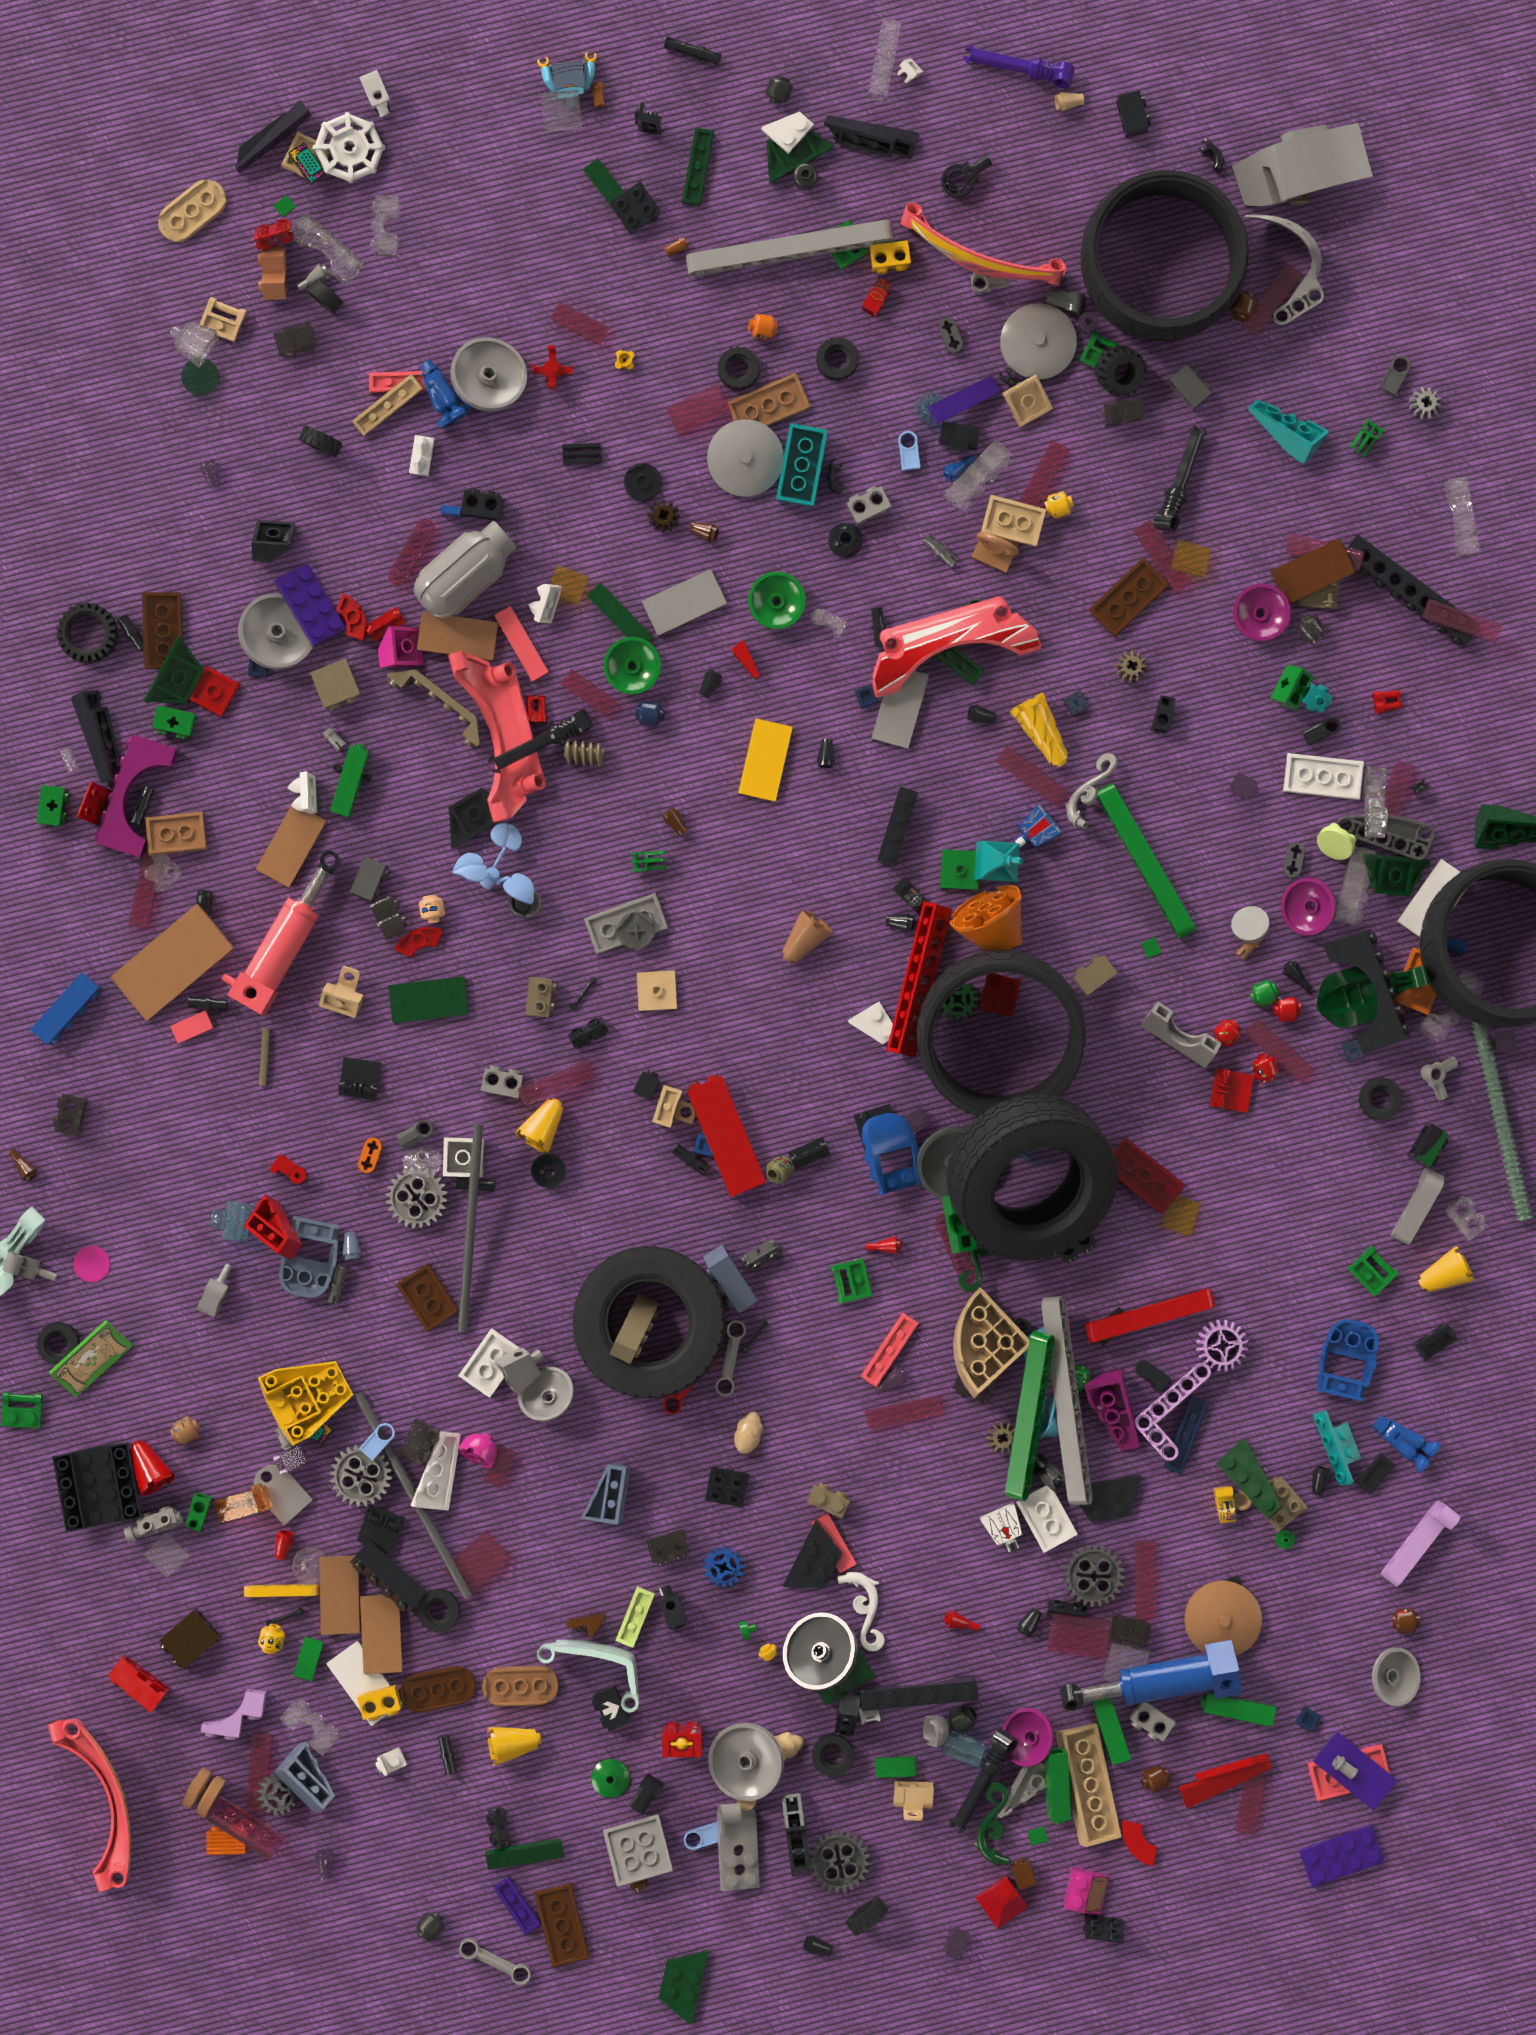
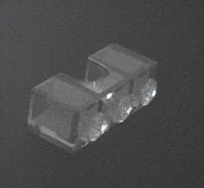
M376 195L375 201H372V212H375V220H371V231H374V239L370 241V248L374 250L375 256L398 257L399 237L397 234L386 232L384 226L390 219H400V198L395 195Z
M296 1698L279 1719L293 1731L300 1724L306 1723L311 1725L314 1729V1737L308 1744L324 1756L339 1738V1731L331 1724L328 1726L318 1712L315 1711L313 1713L304 1700Z

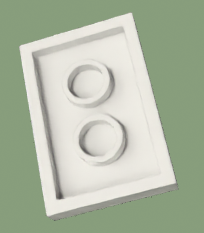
M491 1328L458 1376L490 1398L504 1378L495 1360L520 1347Z
M1047 1485L1030 1493L1025 1502L1016 1501L1044 1553L1078 1535L1055 1492Z

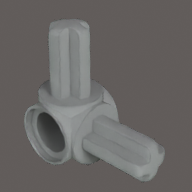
M973 272V275L970 276L971 289L976 295H983L990 292V289L1008 287V279L989 278V276ZM982 281L985 287L979 289L975 286V282Z
M1454 1056L1441 1063L1435 1062L1424 1065L1421 1069L1422 1079L1427 1081L1428 1086H1432L1438 1100H1444L1448 1096L1443 1081L1446 1072L1458 1066V1061Z

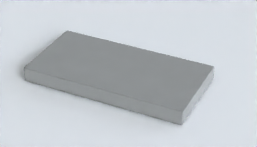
M710 569L643 600L642 604L657 636H660L727 605V602Z
M913 671L898 692L883 696L871 739L905 749L909 748L929 675Z
M656 893L584 918L596 955L623 946L619 940L617 929L621 919L629 913L641 912L649 916L654 922L655 934L669 929Z

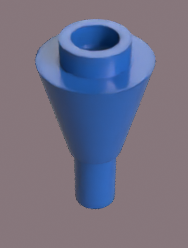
M972 454L964 460L944 466L943 474L948 481L956 482L967 467L976 461L975 456Z
M1446 938L1447 949L1459 957H1461V954H1466L1468 943H1465L1466 939Z

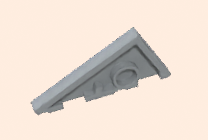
M1041 1762L1032 1767H1022L1009 1791L1007 1803L997 1814L998 1817L1002 1818L1013 1811V1808L1020 1803H1025L1036 1795L1037 1791L1046 1787L1045 1763Z

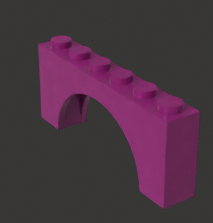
M132 734V737L127 739L125 745L127 752L125 756L121 757L119 763L121 770L119 774L115 775L113 781L115 787L113 792L109 793L107 799L109 805L107 811H103L101 817L103 823L101 829H97L95 839L99 845L143 859L148 841L140 837L128 821L126 813L127 796L136 779L146 771L157 767L173 768L179 750Z

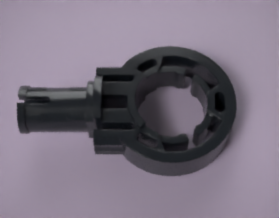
M986 154L973 164H969L966 161L963 164L949 166L945 169L941 178L944 191L953 198L965 197L971 192L974 184L980 180L977 175L989 166H992L993 163ZM948 173L950 177L954 173L965 175L966 184L959 191L962 192L965 189L966 191L960 194L951 193V191L957 192V189H953L949 185V177H947V183H945L946 175Z

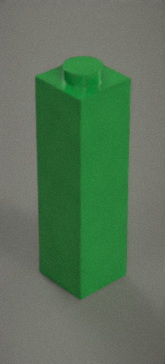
M358 743L355 746L350 745L330 809L331 812L351 818L370 755V751L366 750L367 746Z
M1206 1691L1200 1701V1707H1202L1204 1713L1273 1726L1276 1707L1272 1704L1234 1696L1215 1699L1214 1693Z
M1111 1696L1109 1698L1104 1697L1103 1699L1098 1698L1095 1701L1092 1700L1091 1702L1112 1765L1131 1760Z
M1063 1747L1052 1748L1050 1754L1044 1760L1047 1817L1055 1824H1062L1065 1821L1071 1820L1068 1753Z

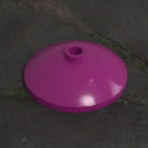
M1255 584L1247 587L1238 595L1233 606V619L1236 627L1244 636L1255 641H1268L1279 636L1286 629L1291 616L1290 604L1285 594L1269 584ZM1262 611L1263 617H1258L1257 612Z
M1301 878L1294 881L1287 887L1282 896L1281 913L1283 919L1293 931L1302 935H1315L1323 932L1330 926L1336 913V900L1332 890L1326 883L1316 878ZM1312 903H1315V909H1312Z
M1021 1708L1014 1711L1006 1719L1002 1729L1018 1740L1017 1747L1007 1757L1013 1763L1025 1767L1036 1766L1043 1762L1050 1754L1054 1742L1053 1727L1047 1716L1034 1708Z

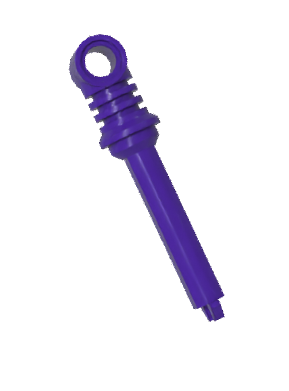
M973 45L966 47V51H971L970 57L963 56V60L967 64L971 61L1025 73L1030 78H1033V81L1041 80V78H1043V81L1048 79V82L1052 80L1056 87L1063 89L1071 86L1075 67L1068 62H1059L1054 66V63L1049 65L1050 62L1045 64V61L1040 57L1029 61L975 49Z

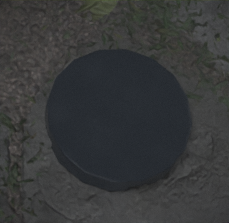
M638 463L627 470L624 477V487L628 495L634 500L649 501L656 497L661 490V476L654 466L647 463Z

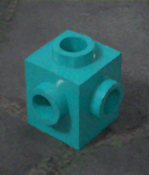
M1311 683L1302 702L1306 704L1305 707L1315 713L1317 710L1323 713L1331 705L1332 696L1328 693L1329 689L1322 684L1317 686Z

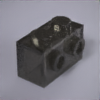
M684 1528L646 1540L652 1563L657 1562L658 1565L668 1563V1559L676 1557V1560L685 1558L687 1553H690Z

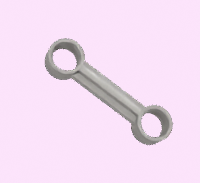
M733 1320L727 1326L729 1340L721 1378L717 1380L715 1385L716 1392L721 1396H729L734 1391L735 1385L732 1378L740 1339L746 1333V1326L740 1320ZM733 1323L742 1325L743 1333L740 1336L734 1337L730 1334L729 1328ZM727 1379L731 1382L732 1389L729 1393L723 1394L718 1389V1384L720 1381Z
M465 1938L461 1942L459 1953L463 1958H476L511 1975L513 1982L518 1985H524L529 1981L531 1969L528 1965L524 1963L515 1965L479 1947L477 1940L474 1938ZM466 1942H472L476 1947L475 1953L471 1955L465 1954L462 1950V1945ZM518 1968L526 1969L528 1978L522 1981L518 1980L514 1975L515 1970Z

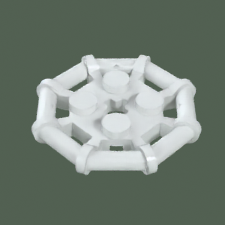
M345 112V115L321 124L322 127L317 141L313 145V151L316 152L326 175L331 174L349 181V183H353L357 179L377 172L376 168L382 152L385 150V145L382 144L372 121L368 122L350 115L349 112ZM345 123L344 128L337 131L334 130V127ZM350 123L360 126L363 129L361 131L354 130L352 127H350ZM368 132L373 141L372 144L368 143L365 136ZM327 133L332 135L330 144H324ZM346 143H349V145H354L352 151L349 152L348 150L344 149L346 147ZM369 150L374 151L371 162L366 159ZM324 151H330L333 158L330 163ZM363 163L365 168L353 173V167ZM336 164H339L341 167H347L348 173L334 167Z

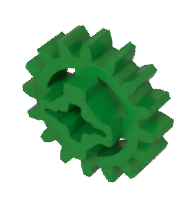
M964 983L960 986L963 987L961 991H954L949 996V1003L947 1005L944 1003L942 1006L944 1008L943 1015L948 1012L949 1019L955 1015L956 1020H959L960 1015L965 1019L967 1018V1012L973 1014L971 1008H977L974 1001H977L978 998L973 995L977 990H971L972 984L967 986ZM968 993L970 995L969 1005L966 1003L965 997ZM954 994L956 996H958L959 994L962 996V998L960 999L962 1001V1004L958 1002L956 1004L953 1003ZM954 1007H960L964 1011L954 1012L951 1010Z

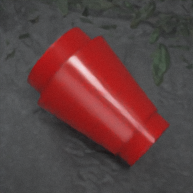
M279 1530V1533L276 1534L274 1556L276 1559H286L295 1540L293 1537L294 1533L287 1530Z

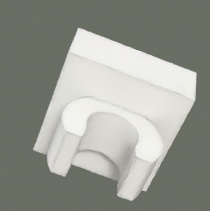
M911 58L904 60L899 65L902 69L898 71V76L904 72L907 73L908 77L904 81L905 83L918 78L923 73L922 69Z

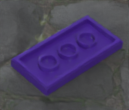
M1338 1731L1334 1733L1313 1759L1314 1763L1373 1811L1397 1782L1392 1775ZM1337 1756L1345 1757V1761L1358 1769L1354 1778L1349 1779L1340 1770L1334 1769L1332 1763Z

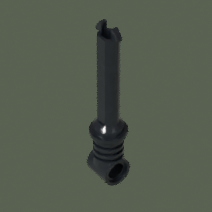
M1195 425L1189 429L1191 434L1173 485L1168 490H1165V500L1162 509L1154 516L1153 524L1157 530L1176 532L1179 527L1180 517L1178 514L1182 508L1181 505L1187 501L1185 488L1203 437L1207 435L1205 427L1202 428L1201 432L1196 431L1197 427Z
M582 709L569 716L568 719H564V722L560 721V724L551 723L547 732L495 758L490 756L488 764L494 761L497 769L493 770V773L500 774L501 769L551 744L562 745L567 738L569 739L571 736H575V734L579 735L591 729L594 725L586 710Z
M1002 1728L993 1735L991 1739L992 1747H990L985 1758L980 1760L981 1771L954 1820L950 1819L951 1828L955 1824L960 1827L959 1834L966 1832L965 1826L992 1777L1002 1772V1764H1004L1007 1758L1006 1755H1010L1017 1747L1018 1740Z

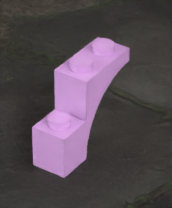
M248 1689L245 1692L241 1706L233 1715L220 1721L203 1722L201 1732L205 1733V1736L208 1737L224 1735L225 1739L236 1740V1737L239 1738L242 1734L244 1715H247L248 1719L258 1720V1717L264 1715L267 1691Z

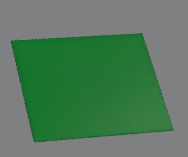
M287 195L273 205L282 217L296 207Z
M1155 937L1141 943L1148 959L1162 953Z
M1044 1826L1027 1831L1031 1846L1048 1841Z

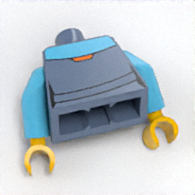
M587 52L585 60L550 64L548 57H546V63L541 64L540 60H537L543 82L551 92L557 94V97L565 96L567 107L577 106V95L584 94V90L589 89L595 77L596 53H594L593 59H589Z

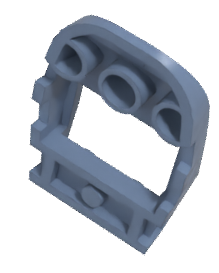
M293 1216L292 1227L298 1237L331 1243L332 1247L328 1263L296 1256L289 1260L280 1255V1283L284 1290L290 1294L307 1298L318 1297L328 1288L336 1266L339 1225Z

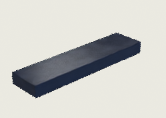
M1190 1395L1173 1439V1443L1178 1449V1457L1174 1461H1165L1164 1468L1180 1474L1183 1473L1207 1409L1208 1401ZM1170 1447L1167 1455L1168 1458L1175 1455V1450Z

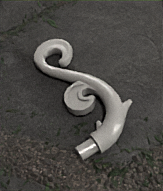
M1107 753L1099 757L1096 767L1102 774L1081 785L1073 793L1069 802H1065L1067 818L1075 827H1082L1084 829L1088 827V822L1080 816V810L1077 811L1078 802L1081 799L1084 804L1090 805L1096 801L1098 792L1093 786L1107 778L1117 768L1118 761L1113 754ZM1110 762L1108 770L1104 772L1103 766Z

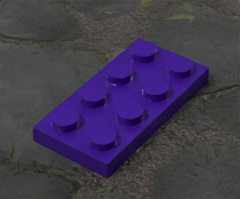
M308 563L275 579V585L312 647L346 630L345 625Z
M1371 1824L1299 1849L1312 1888L1385 1862Z

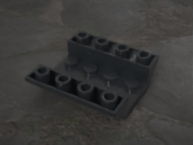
M129 1442L109 1444L52 1456L66 1533L103 1524L142 1518Z

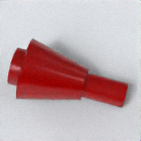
M894 1236L878 1241V1243H866V1251L879 1250L898 1255L899 1251H902L901 1239Z
M954 1610L947 1612L944 1617L946 1628H968L978 1631L980 1628V1624L969 1621Z

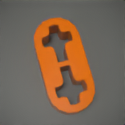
M369 1138L364 1144L358 1162L359 1169L364 1173H370L376 1168L382 1150V1143L379 1139ZM376 1141L378 1149H374L371 1155L369 1154L371 1148L368 1144ZM368 1156H370V1164H372V1167L367 1168V1170H365V1166L362 1165V1162L367 1161Z

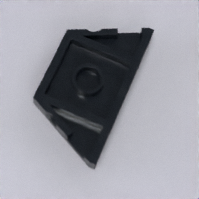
M483 788L478 789L448 807L452 849L499 823L492 820L487 801L490 793Z
M1141 1475L1091 1482L1092 1502L1088 1505L1079 1506L1091 1522L1127 1517L1130 1515Z
M815 1520L783 1584L784 1587H826L843 1552L835 1545L833 1539L821 1526L819 1520Z

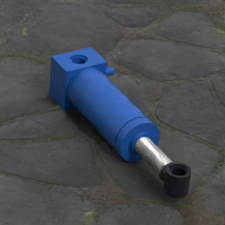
M1232 1640L1206 1644V1654L1121 1669V1678L1115 1683L1086 1688L1078 1687L1075 1684L1064 1685L1060 1689L1063 1708L1066 1711H1075L1086 1701H1095L1098 1698L1103 1699L1104 1697L1109 1698L1116 1695H1122V1698H1125L1126 1705L1130 1706L1213 1690L1215 1699L1242 1694L1240 1671Z

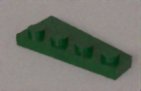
M1244 1437L1216 1464L1269 1520L1283 1506Z

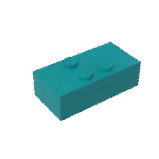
M790 423L776 501L814 508L828 430Z

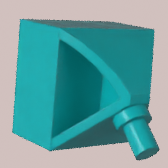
M976 842L974 880L1018 882V865L1023 864V858L1019 857L1020 843Z

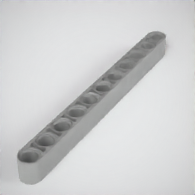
M880 220L694 252L686 255V263L689 276H701L890 243L894 241L891 221Z
M1063 1296L1044 1297L1041 1306L1045 1333L1053 1335L1055 1339L1050 1373L1068 1502L1070 1505H1088L1092 1502V1490L1066 1301Z

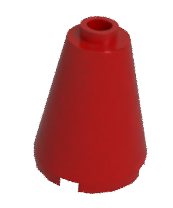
M138 1440L130 1445L133 1469L141 1495L144 1494L146 1496L161 1490L166 1482L169 1485L175 1480L176 1476L146 1441Z

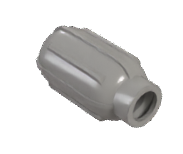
M492 521L482 531L464 532L420 571L414 584L416 598L427 612L434 617L449 618L459 614L502 576L506 558L517 549V546L495 521Z

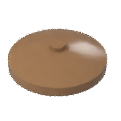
M1217 1580L1201 1586L1193 1593L1185 1608L1184 1624L1190 1640L1203 1653L1206 1654V1644L1232 1640L1235 1655L1238 1656L1247 1651L1258 1638L1262 1626V1614L1257 1600L1247 1588L1236 1582Z

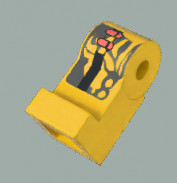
M1231 1486L1213 1488L1220 1524L1236 1522L1233 1488Z

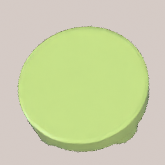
M1331 823L1330 826L1323 828L1317 836L1318 847L1325 855L1332 859L1345 860L1351 856L1355 849L1356 837L1340 828L1336 823Z

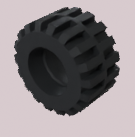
M1115 345V348L1113 346L1108 347L1109 351L1104 350L1102 352L1103 356L1097 358L1099 363L1095 364L1097 382L1103 389L1119 397H1123V395L1126 397L1130 396V392L1135 394L1137 392L1136 389H1141L1143 386L1141 384L1142 381H1146L1144 374H1147V369L1144 367L1147 364L1143 360L1144 358L1138 352L1125 345ZM1127 361L1128 370L1126 375L1119 380H1115V368L1121 362Z

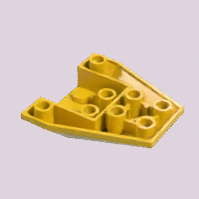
M336 1361L275 1369L258 1377L265 1401L282 1434L292 1446L310 1438L353 1396Z

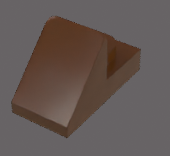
M599 1613L567 1618V1628H572V1631L584 1629L583 1626H587L588 1639L590 1640L604 1621L606 1614Z

